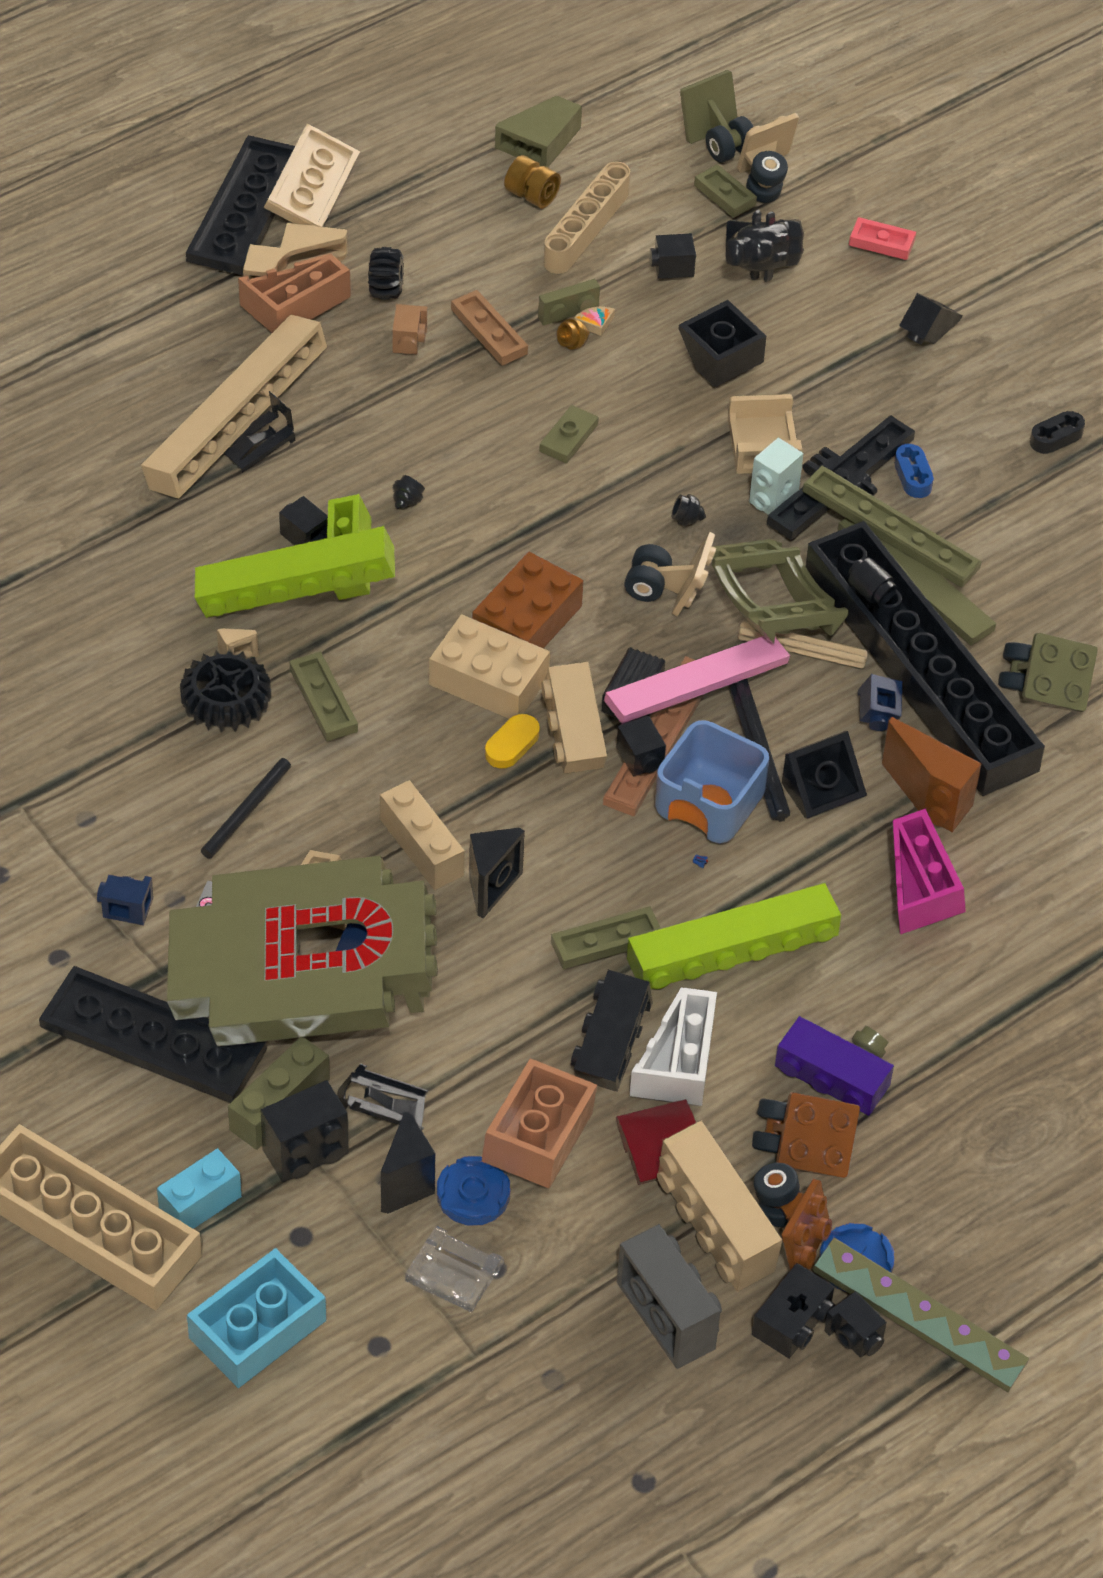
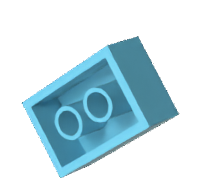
M275 1248L187 1314L189 1339L237 1388H240L326 1321V1297Z

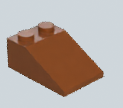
M892 717L888 722L882 765L918 811L926 809L934 825L953 832L973 807L981 763Z

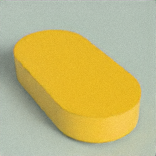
M527 714L512 716L487 741L485 745V758L491 766L501 769L513 766L538 741L540 731L538 721Z

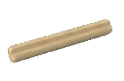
M747 621L741 623L738 632V639L748 642L763 636ZM794 632L787 634L775 633L776 639L788 652L863 669L866 665L868 651L866 649Z

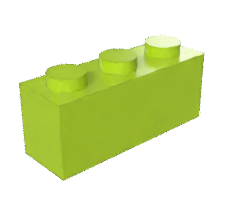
M360 494L328 500L327 538L371 529V516ZM370 583L334 590L338 600L370 594Z

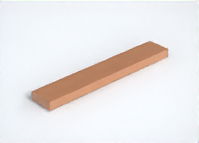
M685 656L681 665L695 660ZM704 694L652 713L650 718L666 744L665 758L679 740ZM624 761L603 798V805L635 817L657 778L658 769L652 773H643L633 777Z

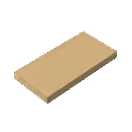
M307 124L264 208L294 224L323 227L360 151Z

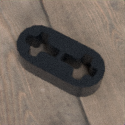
M1066 411L1042 421L1032 429L1030 446L1036 452L1048 454L1070 445L1082 438L1085 419L1077 412Z

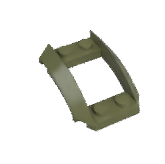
M771 539L714 546L716 552L712 559V566L726 594L745 620L773 644L775 633L787 634L791 630L801 628L815 630L820 627L832 636L848 616V609L845 607L836 608L834 606L835 600L825 593L814 581L801 559L800 548H782V542ZM776 564L795 602L759 607L742 589L733 572H742L744 568L751 567L767 569Z

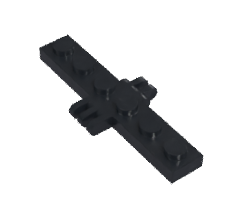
M890 415L841 456L829 448L823 447L819 454H815L810 460H807L802 465L805 473L812 476L821 466H824L874 496L877 493V488L871 483L870 475L895 456L897 449L901 445L912 442L915 430ZM803 487L767 517V525L791 541L830 509L828 506L802 491Z

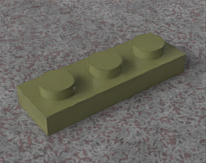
M321 651L289 661L290 671L326 742L357 733L358 722Z
M651 906L553 933L551 934V944L564 970L627 952L628 938L659 930L661 927Z

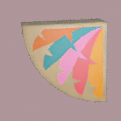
M601 306L591 307L581 311L574 318L580 320L589 332L602 336L615 317V309Z

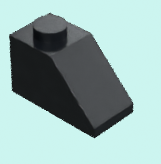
M917 293L899 326L907 330L906 337L922 345L925 340L935 344L961 320L963 315L934 299Z

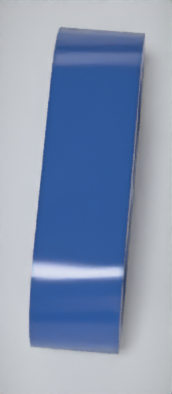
M901 445L896 451L894 464L903 489L911 497H927L932 491L934 477L925 453L917 445Z

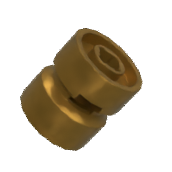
M524 155L518 156L513 161L504 180L506 190L519 197H525L526 201L542 209L554 200L561 184L559 173L545 166L540 167L538 162Z

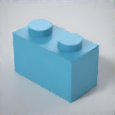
M217 1148L157 1187L159 1208L194 1229L242 1197L240 1172Z

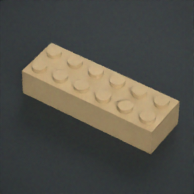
M19 1124L1 1143L0 1215L155 1311L202 1257L200 1233L24 1126Z

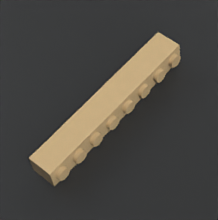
M290 315L141 464L149 490L179 499L245 432L250 424L271 405L269 391L278 398L327 348L321 323Z

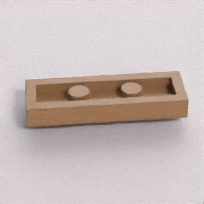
M478 290L451 301L453 313L501 366L528 354L526 342Z

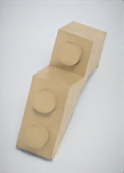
M287 223L280 248L250 244L243 275L248 276L250 280L265 276L266 270L275 268L277 272L294 268V263L330 253L336 259L342 261L346 258L348 252L347 230Z

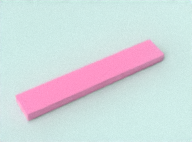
M762 636L606 692L604 701L623 724L788 663L790 655L776 637L773 644Z

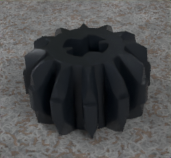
M392 247L374 248L370 254L369 292L373 298H380L381 300L398 299L404 284L403 255L399 249H392Z

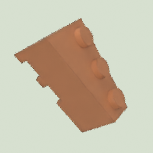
M331 253L294 263V268L277 272L274 268L266 270L265 276L250 280L248 276L238 278L240 306L271 333L290 315L311 320L351 297L350 270Z

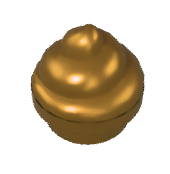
M575 318L565 320L557 329L558 342L561 346L567 347L570 350L581 348L589 336V330L586 326Z

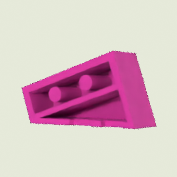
M926 809L894 819L893 832L900 935L966 912L964 887Z

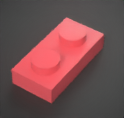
M858 217L850 235L849 246L907 260L915 242L916 232Z

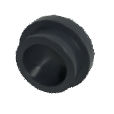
M403 475L400 480H396L392 487L395 507L397 509H405L408 506L417 505L423 499L424 486L407 475Z
M680 494L674 503L671 517L677 520L679 525L688 526L689 524H695L698 520H704L706 515L698 498L691 494L687 496Z

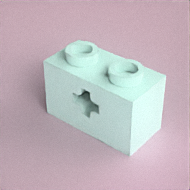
M779 437L759 453L753 462L749 502L758 510L764 511L769 515L796 493L800 486L804 453Z

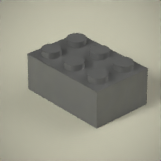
M660 1224L620 1243L617 1284L675 1368L679 1369L715 1350L719 1332L720 1313L722 1312L721 1304L713 1292L708 1293L704 1288L696 1267L692 1263L687 1264L682 1257L676 1239L671 1234L667 1235Z

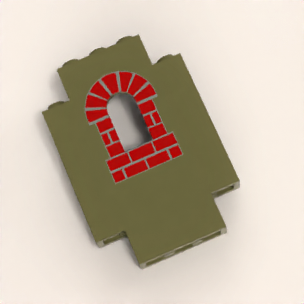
M381 856L212 875V905L169 911L167 1003L175 1020L209 1017V1029L217 1046L389 1027V1013L395 1012L394 995L404 994L410 1013L424 1012V997H430L432 977L438 975L435 954L431 955V946H437L435 924H431V916L437 913L434 894H428L424 880L394 884L391 869H385ZM358 923L367 929L365 941L357 948L297 956L298 929Z

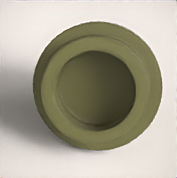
M866 1025L861 1032L857 1030L852 1038L854 1045L879 1058L884 1056L886 1053L884 1048L889 1043L878 1032Z

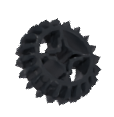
M230 649L227 654H220L216 650L214 656L211 657L203 653L201 661L192 660L190 668L185 669L180 683L181 703L185 707L188 717H194L196 725L205 723L208 730L217 726L221 733L225 727H232L236 732L238 725L242 724L249 728L251 720L259 721L261 713L267 712L268 702H270L271 681L268 674H266L264 665L257 664L255 656L246 659L243 651L238 655H233Z

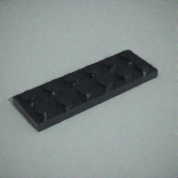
M250 135L247 136L186 251V262L243 275L250 244L260 245L275 216V213L265 209L264 206L295 146Z
M77 966L72 967L39 1018L41 1028L229 1103L240 1095L267 1050V1041L217 1046L209 1029V1018L200 1017L175 1020L166 1001Z

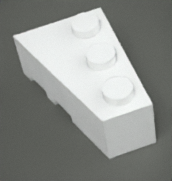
M680 988L663 1017L660 1028L654 1038L650 1039L643 1057L632 1070L630 1096L669 1102L686 1099L688 1104L702 1106L717 992Z

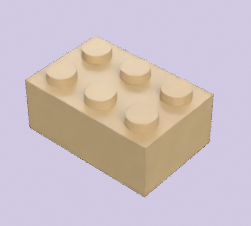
M461 614L429 658V685L510 719L514 715L524 714L540 691L541 680L546 679L550 665V651Z

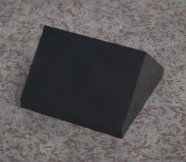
M843 731L785 753L782 785L805 818L808 819L867 796L848 731Z
M519 827L470 834L469 879L477 915L483 919L523 874L525 830Z
M404 1111L381 1169V1212L387 1214L435 1194L436 1153L412 1113Z

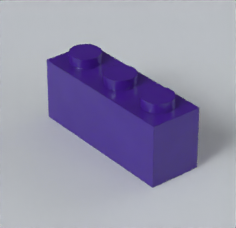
M801 1016L797 1018L777 1046L775 1067L781 1069L787 1076L796 1077L808 1083L822 1094H828L845 1103L858 1105L860 1111L870 1116L890 1087L894 1068L893 1064Z

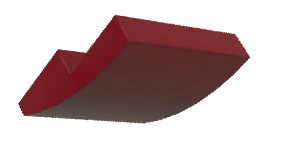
M686 1099L616 1117L625 1153L629 1152L638 1185L658 1180L657 1173L659 1171V1158L661 1157L663 1140L696 1124Z

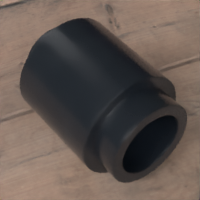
M871 558L859 559L849 569V584L870 603L884 606L896 594L898 586L894 584V578Z

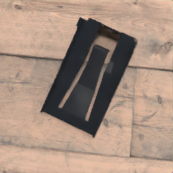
M270 391L272 412L268 411L253 421L245 432L231 445L233 447L228 448L224 452L229 459L241 468L242 473L286 442L290 441V444L296 441L293 432L294 426L291 409ZM278 411L286 417L287 426L277 433L269 425L268 430L254 434L278 418ZM265 440L261 445H259L255 450H253L249 455H247L243 460H241V458L255 444Z
M361 1063L338 1089L337 1096L345 1109L350 1105L352 1110L398 1125L404 1111L412 1113L421 1130L424 1129L422 1122L425 1096L428 1092L426 1089L365 1070L367 1065ZM351 1082L366 1086L364 1098L369 1096L384 1107L350 1095L345 1100L347 1087ZM382 1092L416 1099L417 1101L394 1099Z

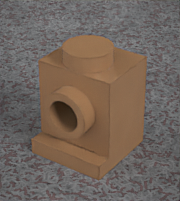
M396 304L392 330L393 353L417 355L419 342H425L427 333L426 306Z

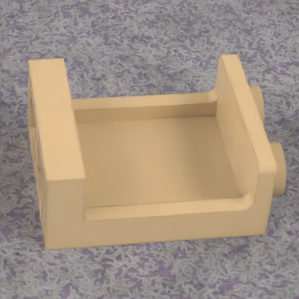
M791 394L730 397L728 424L736 474L752 473L754 458L778 437L802 452L801 440L796 439L792 416L793 397Z

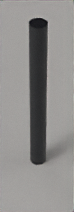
M280 758L202 847L201 853L203 856L211 859L291 768V764L287 759Z

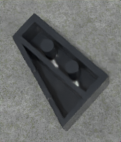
M608 969L605 980L599 979L593 996V1000H596L597 1003L594 1012L586 1014L582 1027V1033L586 1035L582 1047L576 1045L570 1066L574 1067L576 1077L594 1083L599 1087L618 1092L632 1057L631 1050L635 1038L640 1037L643 1026H640L645 1011L650 1012L653 1001L649 981Z

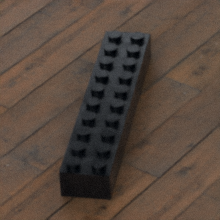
M865 521L808 543L805 566L819 587L835 600L834 606L836 608L845 607L848 609V616L845 621L891 679L902 681V694L941 743L981 763L977 790L982 796L1040 772L1045 745ZM871 558L894 578V584L898 586L897 592L884 606L870 603L849 584V569L859 559Z

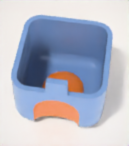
M702 720L692 723L658 768L655 807L658 814L668 821L678 819L693 824L707 835L709 841L714 843L729 842L734 838L764 795L769 753L761 745L713 722Z

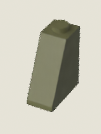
M554 96L498 122L495 126V149L515 157L524 155L538 162L540 167H549L581 129L582 106L559 96Z

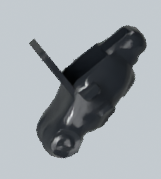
M756 210L752 215V223L737 220L727 221L726 262L733 267L739 266L749 270L752 280H757L760 277L759 272L764 271V280L769 282L773 278L774 268L794 266L799 263L804 252V231L800 220L780 219L775 221V213L771 211L766 214V222H761L762 212Z

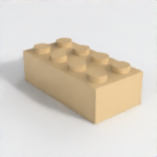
M702 1120L663 1140L661 1157L659 1158V1171L657 1173L658 1181L662 1189L666 1193L671 1192L678 1202L677 1209L682 1219L686 1223L691 1222L696 1229L697 1240L706 1253H712L717 1261L716 1267L721 1278L726 1283L731 1282L738 1292L774 1273L782 1239Z

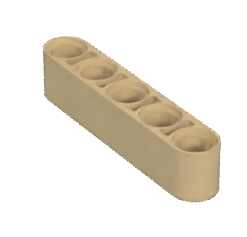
M622 162L608 163L546 237L544 267L547 271L554 274L567 272L629 195L630 168Z

